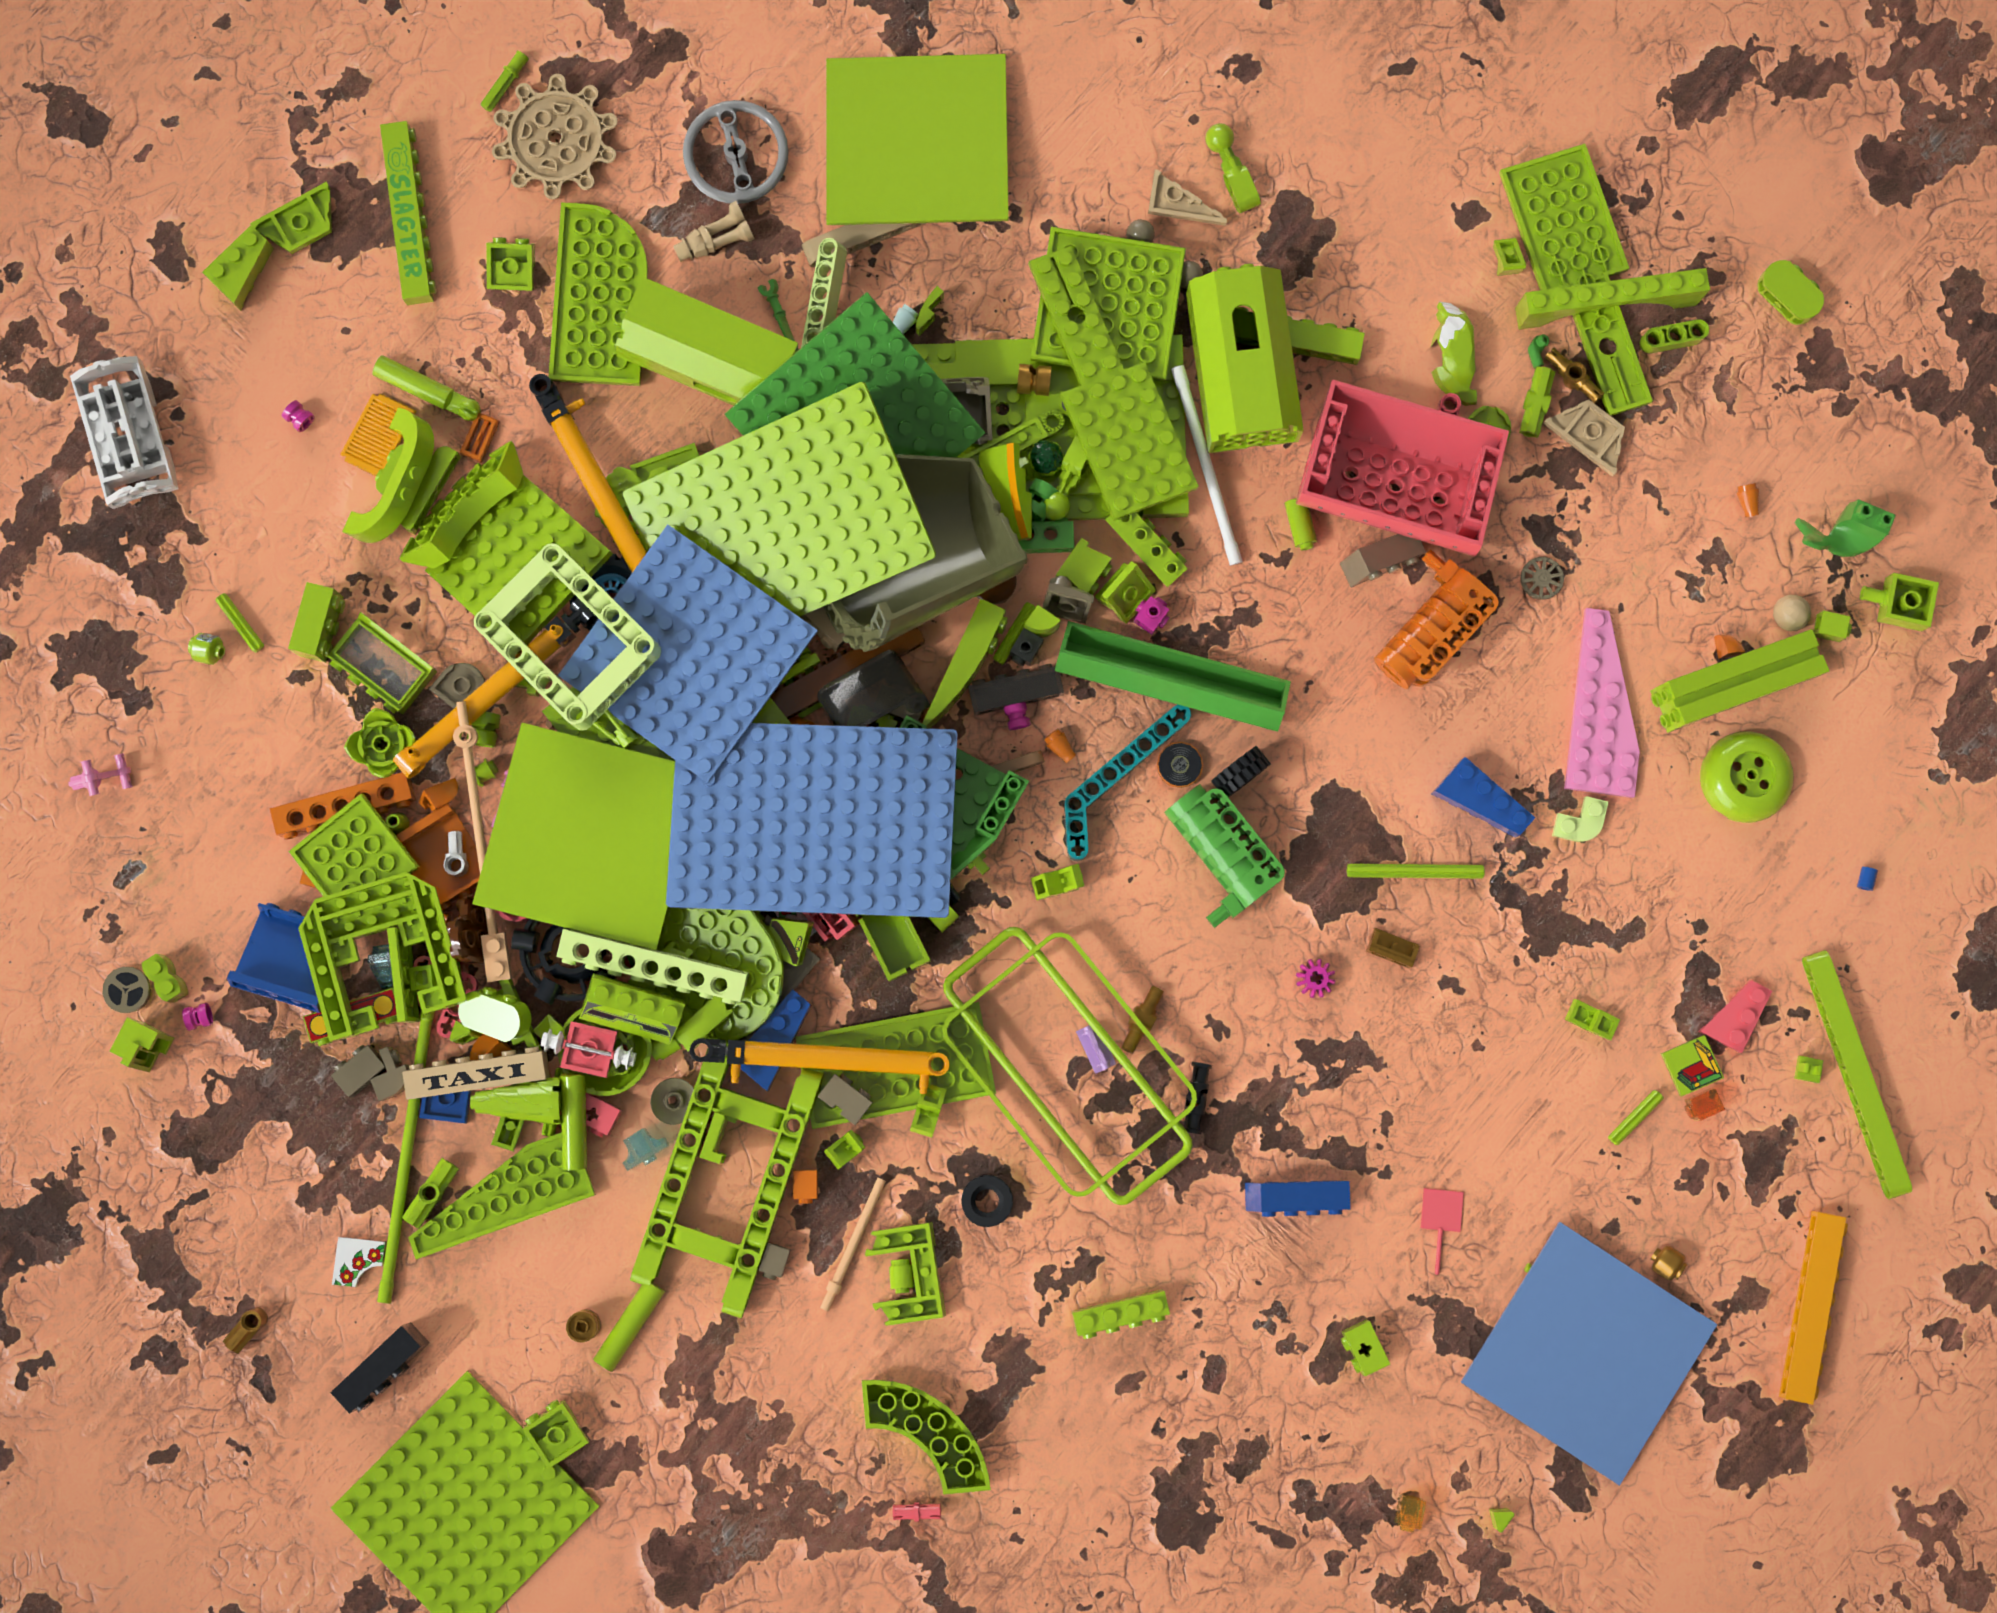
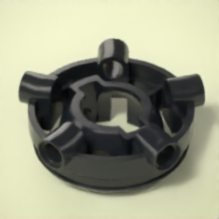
M529 919L524 929L515 928L513 932L511 948L519 950L523 970L530 982L537 988L534 996L550 1005H553L555 999L563 1001L585 1000L587 994L585 982L591 980L593 973L612 979L617 978V976L608 974V969L600 967L599 971L585 968V964L577 968H565L559 963L552 965L553 960L549 956L551 955L553 942L565 929L564 927L552 924L545 932L540 952H538L541 963L535 966L532 964L531 953L536 954L540 933L536 932V929L541 921ZM604 949L602 951V959L605 955H609V950ZM544 967L546 972L556 979L566 980L570 984H581L580 987L583 994H563L565 987L546 977H543L541 980L536 970Z

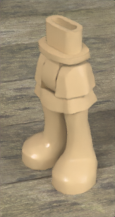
M734 201L729 205L728 215L716 222L705 226L701 225L698 229H694L685 239H681L682 242L673 247L680 262L688 258L693 260L694 258L708 256L709 253L716 252L720 247L739 240L749 242L755 238L737 201ZM738 225L734 230L714 239L712 238V235Z

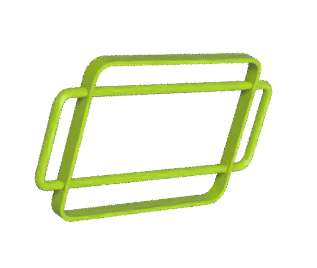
M1009 927L946 977L943 990L948 1000L956 1008V1011L946 1019L942 1028L946 1043L1059 1184L1070 1195L1076 1197L1086 1196L1099 1187L1114 1204L1127 1205L1191 1153L1193 1147L1192 1138L1179 1121L1195 1107L1197 1096L1194 1087L1069 934L1062 932L1053 933L1036 945L1022 928ZM1009 937H1018L1029 952L964 1004L953 991V983ZM1062 937L1071 942L1189 1088L1192 1098L1190 1105L1178 1116L1175 1117L1040 950L1049 941ZM1032 955L1168 1122V1124L1104 1176L1099 1173L968 1010L971 1004ZM960 1014L1094 1180L1095 1183L1084 1191L1072 1190L950 1039L948 1026L955 1017ZM1172 1127L1182 1139L1183 1148L1126 1195H1117L1106 1180Z

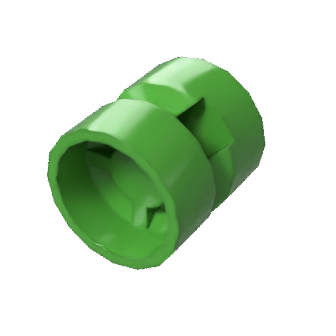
M1035 478L1028 489L1032 493V518L1043 522L1046 518V504L1044 501L1059 491L1049 483Z

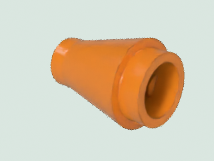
M1756 483L1738 486L1736 494L1744 510L1745 518L1759 515V488L1756 487Z
M1057 728L1044 739L1047 743L1045 746L1065 763L1076 756L1064 731L1061 732Z

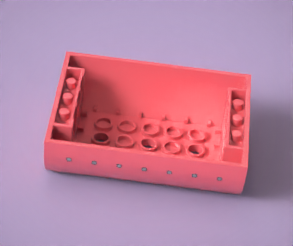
M1332 379L1316 425L1296 504L1476 556L1483 544L1509 431ZM1345 472H1354L1356 478L1347 477ZM1389 485H1398L1400 487V491H1393L1389 487ZM1433 498H1442L1444 500V504L1436 503L1433 500Z

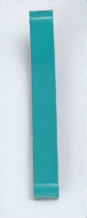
M1175 705L1067 796L1064 803L1066 846L1068 857L1071 860L1082 861L1088 854L1086 809L1180 731L1190 720L1191 711L1189 707ZM1176 711L1178 713L1184 712V720L1180 718L1172 725L1171 721L1175 718ZM1157 726H1166L1169 731L1168 735H1159L1156 731ZM1141 740H1148L1151 744V749L1148 751L1140 749L1139 742ZM1126 754L1131 755L1134 763L1129 766L1124 765L1121 757ZM1107 769L1114 770L1116 778L1114 780H1107L1104 777V771ZM1095 784L1099 788V792L1096 795L1088 794L1086 791L1087 785ZM1071 799H1078L1081 802V808L1072 810L1068 802ZM1072 822H1080L1083 830L1080 833L1072 832L1070 830ZM1084 837V840H1079V847L1084 849V851L1081 852L1080 856H1076V852L1071 851V849L1075 848V840L1070 841V838Z

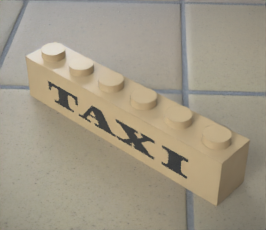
M539 1046L525 1048V1053L516 1054V1050L501 1052L502 1056L493 1057V1053L478 1055L479 1059L470 1061L469 1057L456 1058V1063L447 1064L446 1060L432 1062L431 1067H424L423 1063L409 1065V1070L402 1072L406 1100L550 1078L547 1052L539 1050Z

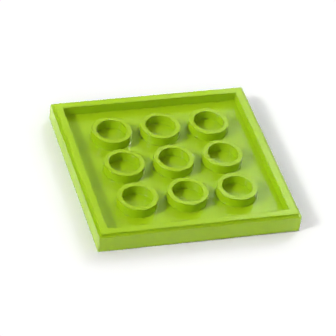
M362 793L288 851L322 896L403 872L412 874L420 867Z

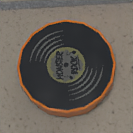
M1184 742L1171 743L1166 746L1159 754L1157 760L1159 776L1162 781L1171 787L1184 788L1192 785L1201 775L1203 768L1202 757L1198 750L1191 744Z

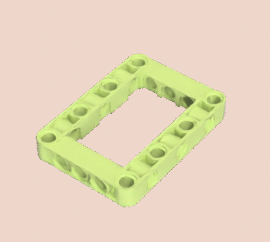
M553 543L544 546L474 617L475 628L568 723L578 730L590 728L661 655L659 644L560 546ZM555 555H558L557 560L551 562L552 558ZM554 577H558L627 646L577 697L508 627L510 625L509 622L521 610L524 611L526 609L525 606L537 594L540 595L543 592L542 589ZM589 584L588 589L584 592H581L582 588L585 585ZM619 614L618 620L612 622L613 617ZM492 620V624L486 628V624ZM650 645V649L642 653L644 647ZM522 651L521 656L515 659L517 652ZM552 681L551 687L545 689L546 684ZM583 712V716L576 720L577 714Z

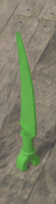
M771 279L768 281L770 284L769 291L763 285L757 288L763 296L767 297L766 300L770 302L774 311L773 317L778 321L784 337L795 341L785 317L786 311L782 309L778 300V283L776 280Z

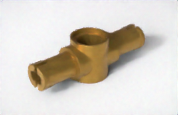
M1555 347L1545 356V359L1559 370L1558 374L1563 377V383L1567 388L1582 391L1594 404L1598 402V399L1602 398L1604 392L1590 380L1591 377L1586 374V368L1582 363L1568 360ZM1577 373L1580 377L1575 379L1569 374Z
M1155 986L1151 987L1143 1004L1140 1003L1133 1011L1149 1032L1157 1019L1156 1008L1164 993L1163 990ZM1130 1017L1128 1021L1129 1032L1121 1049L1133 1054L1142 1036L1145 1037V1034Z

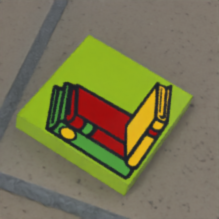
M1705 1035L1661 1053L1679 1096H1684L1724 1078Z

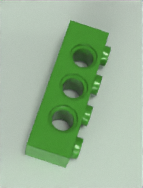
M1065 517L1054 521H1045L1044 519L1043 522L1032 519L1033 539L1018 541L1026 554L1072 552L1074 549L1073 521H1068V518ZM1048 530H1053L1057 537L1049 540L1044 536V533Z

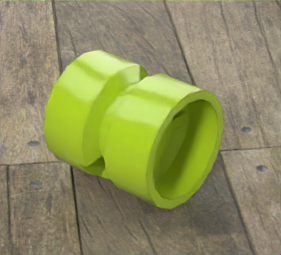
M485 712L471 724L478 732L476 746L496 747L497 734L495 730L499 729L501 715Z

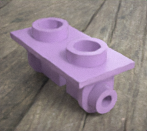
M1090 1025L1076 1031L1095 1074L1116 1065L1111 1051Z

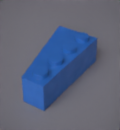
M1466 757L1462 758L1431 793V795L1445 800L1452 806L1468 812L1470 815L1487 822L1515 838L1521 835L1535 819L1530 812Z
M792 989L774 1010L770 1018L755 1032L749 1041L793 1044L812 1005ZM741 1065V1070L768 1092L781 1068L779 1066Z
M1350 1181L1245 1183L1246 1211L1262 1212V1217L1276 1216V1212H1284V1216H1298V1211H1306V1215H1320V1210H1328L1330 1215L1342 1214V1210H1351Z

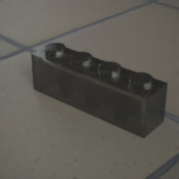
M1045 664L1039 666V670L1030 672V669H1023L1017 671V675L1010 677L1007 674H1001L988 682H985V679L972 681V685L968 686V692L974 716L1003 710L1004 707L1016 703L1025 702L1029 704L1063 696L1064 690L1060 672L1055 671L1056 666L1053 667L1052 664Z

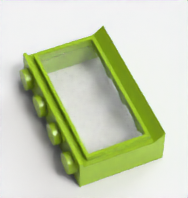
M361 612L331 652L326 655L332 660L329 663L339 672L343 669L350 674L347 677L357 686L361 683L368 688L365 692L376 700L380 697L386 701L383 706L394 714L396 711L404 714L437 673V670Z

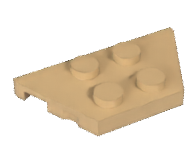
M1588 399L1544 421L1543 424L1605 472L1612 477L1615 475L1625 427Z

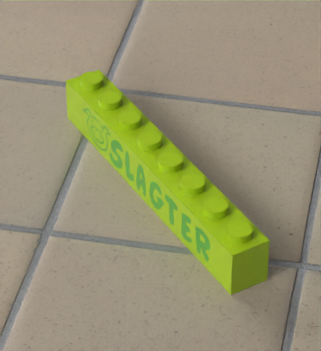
M407 121L380 124L402 299L406 305L434 302L433 294H436L435 281L431 280L430 272H434L432 259H428L427 252L431 250L429 237H425V229L428 228L426 215L422 214L425 200L423 193L419 191V185H422V177L420 171H417L416 164L419 163L418 151L414 150L413 142L417 141L415 129L411 128Z

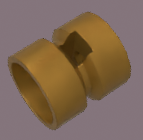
M1019 364L1017 393L1030 394L1034 391L1036 395L1049 396L1052 366L1039 365L1037 368H1034L1031 364Z
M588 1309L574 1313L566 1323L568 1336L578 1343H584L593 1339L601 1328L599 1316L594 1311Z

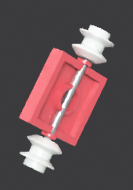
M572 1021L567 1040L564 1039L562 1031L554 1035L552 1029H549L548 1033L544 1032L541 1040L544 1052L552 1048L554 1053L557 1054L564 1049L560 1068L605 1078L608 1077L611 1060H613L616 1068L623 1064L626 1070H628L630 1066H634L637 1053L633 1052V1047L626 1051L623 1045H620L616 1051L614 1050L618 1035L617 1031Z

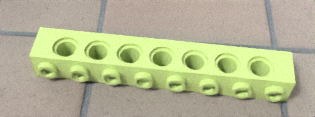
M568 928L562 931L556 956L562 958V962L566 964L576 965V962L585 964V968L599 971L600 967L608 969V974L614 976H622V973L631 975L630 979L644 982L645 979L654 981L653 985L667 988L668 985L677 987V991L683 993H690L693 990L700 992V997L713 999V996L723 998L722 1002L736 1005V1002L743 1000L749 977L748 972ZM581 944H586L589 947L587 957L579 953V946ZM604 949L612 953V960L610 962H605L601 957ZM627 955H631L635 959V966L633 968L627 967L624 963ZM649 961H654L658 964L657 973L653 974L648 971L647 964ZM675 966L681 970V977L679 979L671 977V967ZM695 972L703 974L704 982L702 985L694 983L693 974ZM717 978L726 980V990H719L716 987L715 982Z

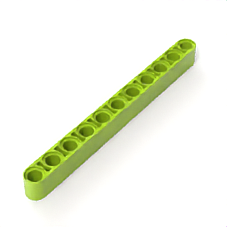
M1826 950L1802 958L1803 968L1883 1193L1889 1200L1911 1193V1181L1832 959Z

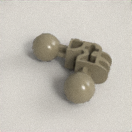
M1138 219L1128 226L1126 236L1127 239L1152 243L1155 231L1150 222ZM1189 260L1184 261L1180 285L1182 288L1187 289L1190 280L1203 276L1202 268L1198 263Z

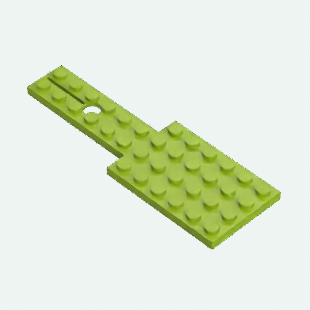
M1586 144L1499 171L1540 290L1610 281V276L1626 272L1630 269ZM1619 305L1572 315L1597 387L1604 392L1602 401L1606 413L1613 416L1651 404L1653 400ZM1608 338L1610 341H1614L1616 351L1611 355L1602 353L1599 348L1601 340Z
M1069 246L1030 260L1028 265L1080 385L1062 392L1060 397L1113 521L1198 489L1197 481L1146 363L1143 362L1127 369L1123 368L1072 247ZM1072 308L1081 309L1085 314V320L1080 324L1070 321L1068 319V311Z

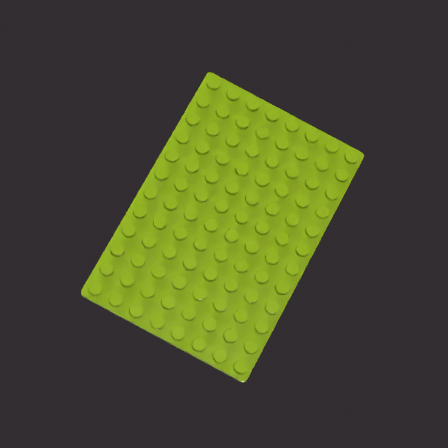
M864 382L854 384L623 492V497L647 552L668 524L798 617L936 557V551L867 385Z

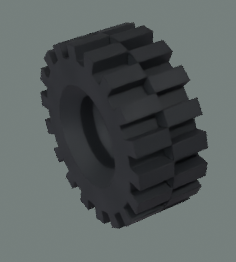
M1255 746L1225 768L1211 782L1229 798L1264 771L1271 763L1261 750Z

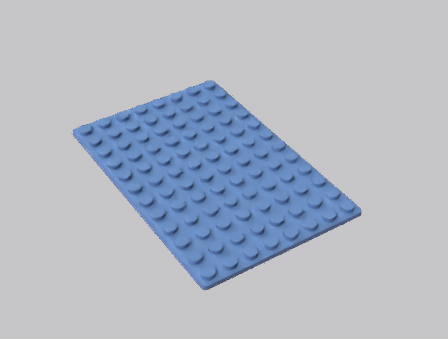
M751 723L708 783L675 760L666 895L667 906L671 908L946 918L949 915L958 739L956 730Z

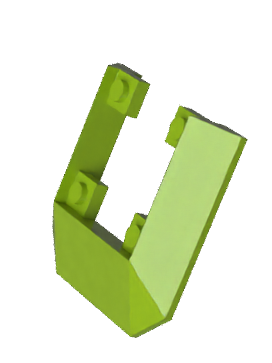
M403 872L316 898L313 901L298 929L330 1042L359 1036V1034L379 1029L373 1006L354 1011L351 1010L340 967L361 961L355 942L356 939L385 931L387 928L399 927L404 947L426 942L438 985L417 991L424 1015L445 1008H451L467 1001L457 961L450 954V936L447 931L437 890L434 886L408 872Z

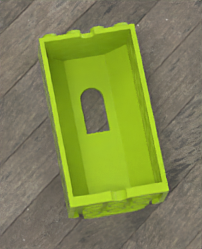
M1244 264L1236 269L1221 267L1217 271L1193 278L1189 281L1186 298L1208 453L1247 449L1252 446L1263 447L1299 442L1304 430L1281 270L1265 266H1254V264ZM1239 306H1248L1255 314L1259 348L1237 351L1232 313Z
M643 276L621 325L622 336H618L615 345L618 357L733 406L798 351V343Z

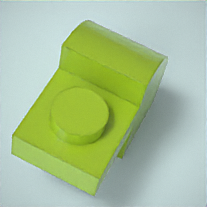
M1079 864L1031 878L1036 900L1070 893L1085 886Z

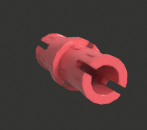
M914 1502V1504L909 1505L893 1504V1520L909 1519L920 1522V1519H941V1503L920 1504L919 1502Z

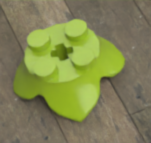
M374 708L365 716L362 729L349 736L344 749L351 759L357 763L365 764L372 775L386 778L399 769L393 762V758L401 750L415 743V735L407 726L398 724L389 712ZM383 739L388 743L384 750L378 747V744H381Z

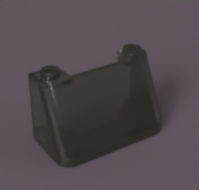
M894 650L884 651L820 688L817 694L818 701L831 726L865 727L902 705L912 714H917L930 707L927 697L901 657Z

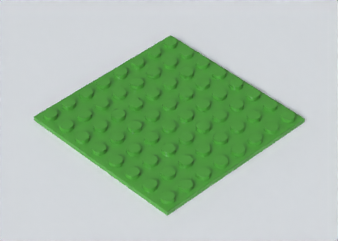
M868 292L725 413V416L744 436L854 384L864 382L867 385L895 454L957 458L985 434V431Z

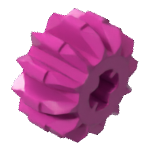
M1312 959L1307 961L1308 967L1304 964L1300 965V969L1305 973H1296V977L1303 978V981L1297 982L1296 985H1305L1301 991L1302 994L1310 990L1309 996L1314 998L1317 991L1318 996L1321 998L1324 997L1322 989L1328 993L1332 991L1327 984H1335V980L1329 979V976L1334 975L1335 972L1330 971L1327 973L1326 970L1330 966L1329 963L1321 967L1322 960L1317 959L1314 966ZM1313 972L1315 975L1321 976V980H1318V985L1310 980V977H1313Z

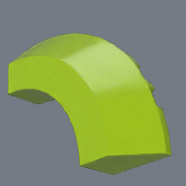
M512 441L489 454L491 459L483 465L477 463L467 474L466 479L462 476L451 487L453 491L445 497L444 501L441 498L430 510L432 513L418 525V528L421 530L416 538L410 537L399 558L402 562L436 568L450 561L457 546L471 527L497 502L518 489L523 477V470Z

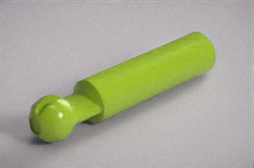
M381 355L374 365L373 376L443 410L453 412L464 420L473 421L477 418L478 413H481L480 405L476 400L467 398L455 392L454 389L384 355Z

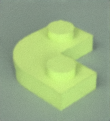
M1585 796L1580 818L1561 813L1556 815L1552 836L1574 842H1584L1593 839L1602 830L1608 801Z

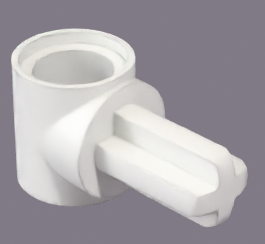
M451 831L448 833L449 853L445 854L444 869L455 877H461L467 873L469 864L466 853H463L462 832ZM459 859L461 861V868L453 872L451 864L454 860Z

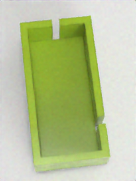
M856 915L857 918L862 916V919L858 921L889 982L907 974L906 969L909 967L913 971L931 962L908 916Z

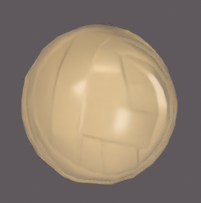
M1786 595L1780 598L1774 605L1773 617L1782 629L1798 631L1803 629L1810 621L1811 608L1809 603L1801 596Z

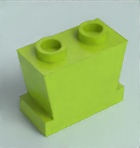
M1081 538L1056 576H1064L1071 581L1073 587L1094 595L1100 586L1097 583L1100 577H1106L1113 567L1110 565L1112 558L1089 548V542Z

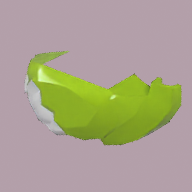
M1439 301L1436 316L1440 325L1433 336L1431 346L1437 339L1442 350L1443 366L1431 372L1437 386L1445 394L1454 393L1458 395L1461 404L1464 406L1476 405L1477 391L1470 389L1472 378L1476 372L1474 327L1467 314L1461 311L1460 308L1451 303Z

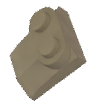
M1056 576L1049 582L1042 608L1056 617L1086 624L1091 603L1094 601V595L1073 587L1068 578Z

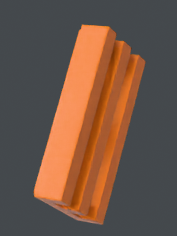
M478 413L460 450V455L482 463L498 427L499 420ZM481 419H483L484 422L473 445V448L471 452H468V448L475 435ZM491 422V426H490V428H489V430H488V433H487V435H486V437H485V440H484V442H483V444H482V447H481V449H480V451H479V454L476 455L477 450H478V448H479V446H480V443H481V441H482V439H483V436H484V434H485V432H486V429H487L489 423Z

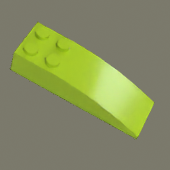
M980 598L922 724L926 725L927 729H931L954 706L975 679L988 654L993 655L998 644V638L996 637L998 633L1003 634L1008 623V618L1005 617V609Z

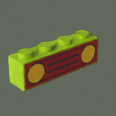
M394 988L349 1001L352 1011L373 1006L378 1024L383 1022L386 1025L397 1023ZM314 1012L303 1016L310 1043H318V1046L332 1043L328 1038L322 1012Z

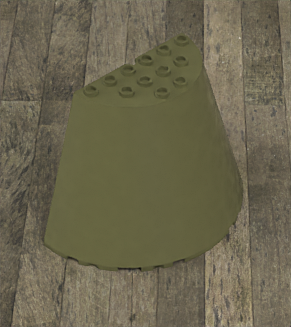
M895 454L936 551V557L823 606L837 633H844L846 636H843V641L849 643L850 647L854 650L871 651L1015 577L1027 563L1026 552L1022 550L1017 535L1013 533L1009 525L1008 518L1003 513H1000V503L995 499L990 484H987L983 477L982 469L978 467L974 459Z

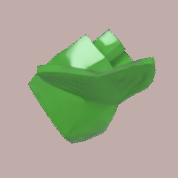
M1858 499L1846 506L1828 536L1822 534L1814 526L1800 518H1797L1794 523L1804 535L1802 539L1803 544L1817 550L1826 549L1833 555L1852 557L1864 553L1879 544L1889 534L1896 515Z

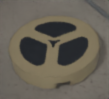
M121 967L113 970L106 977L103 983L102 994L105 1002L111 1009L119 1013L136 1012L147 1004L151 996L150 982L141 970L134 967Z

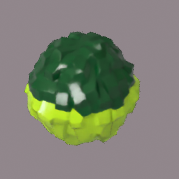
M1039 441L1032 445L1033 448L1028 455L1031 470L1045 477L1053 476L1061 469L1064 454L1061 452V446L1057 442Z

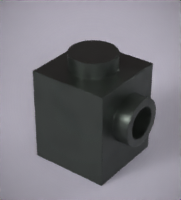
M1023 628L1010 650V656L1013 657L1011 660L1020 666H1024V664L1030 666L1044 639Z

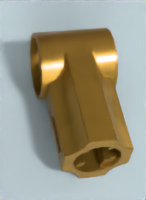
M256 1307L242 1315L241 1320L223 1340V1343L230 1351L239 1354L260 1328L266 1325L268 1316L265 1310ZM251 1314L258 1317L257 1325H253L250 1322Z

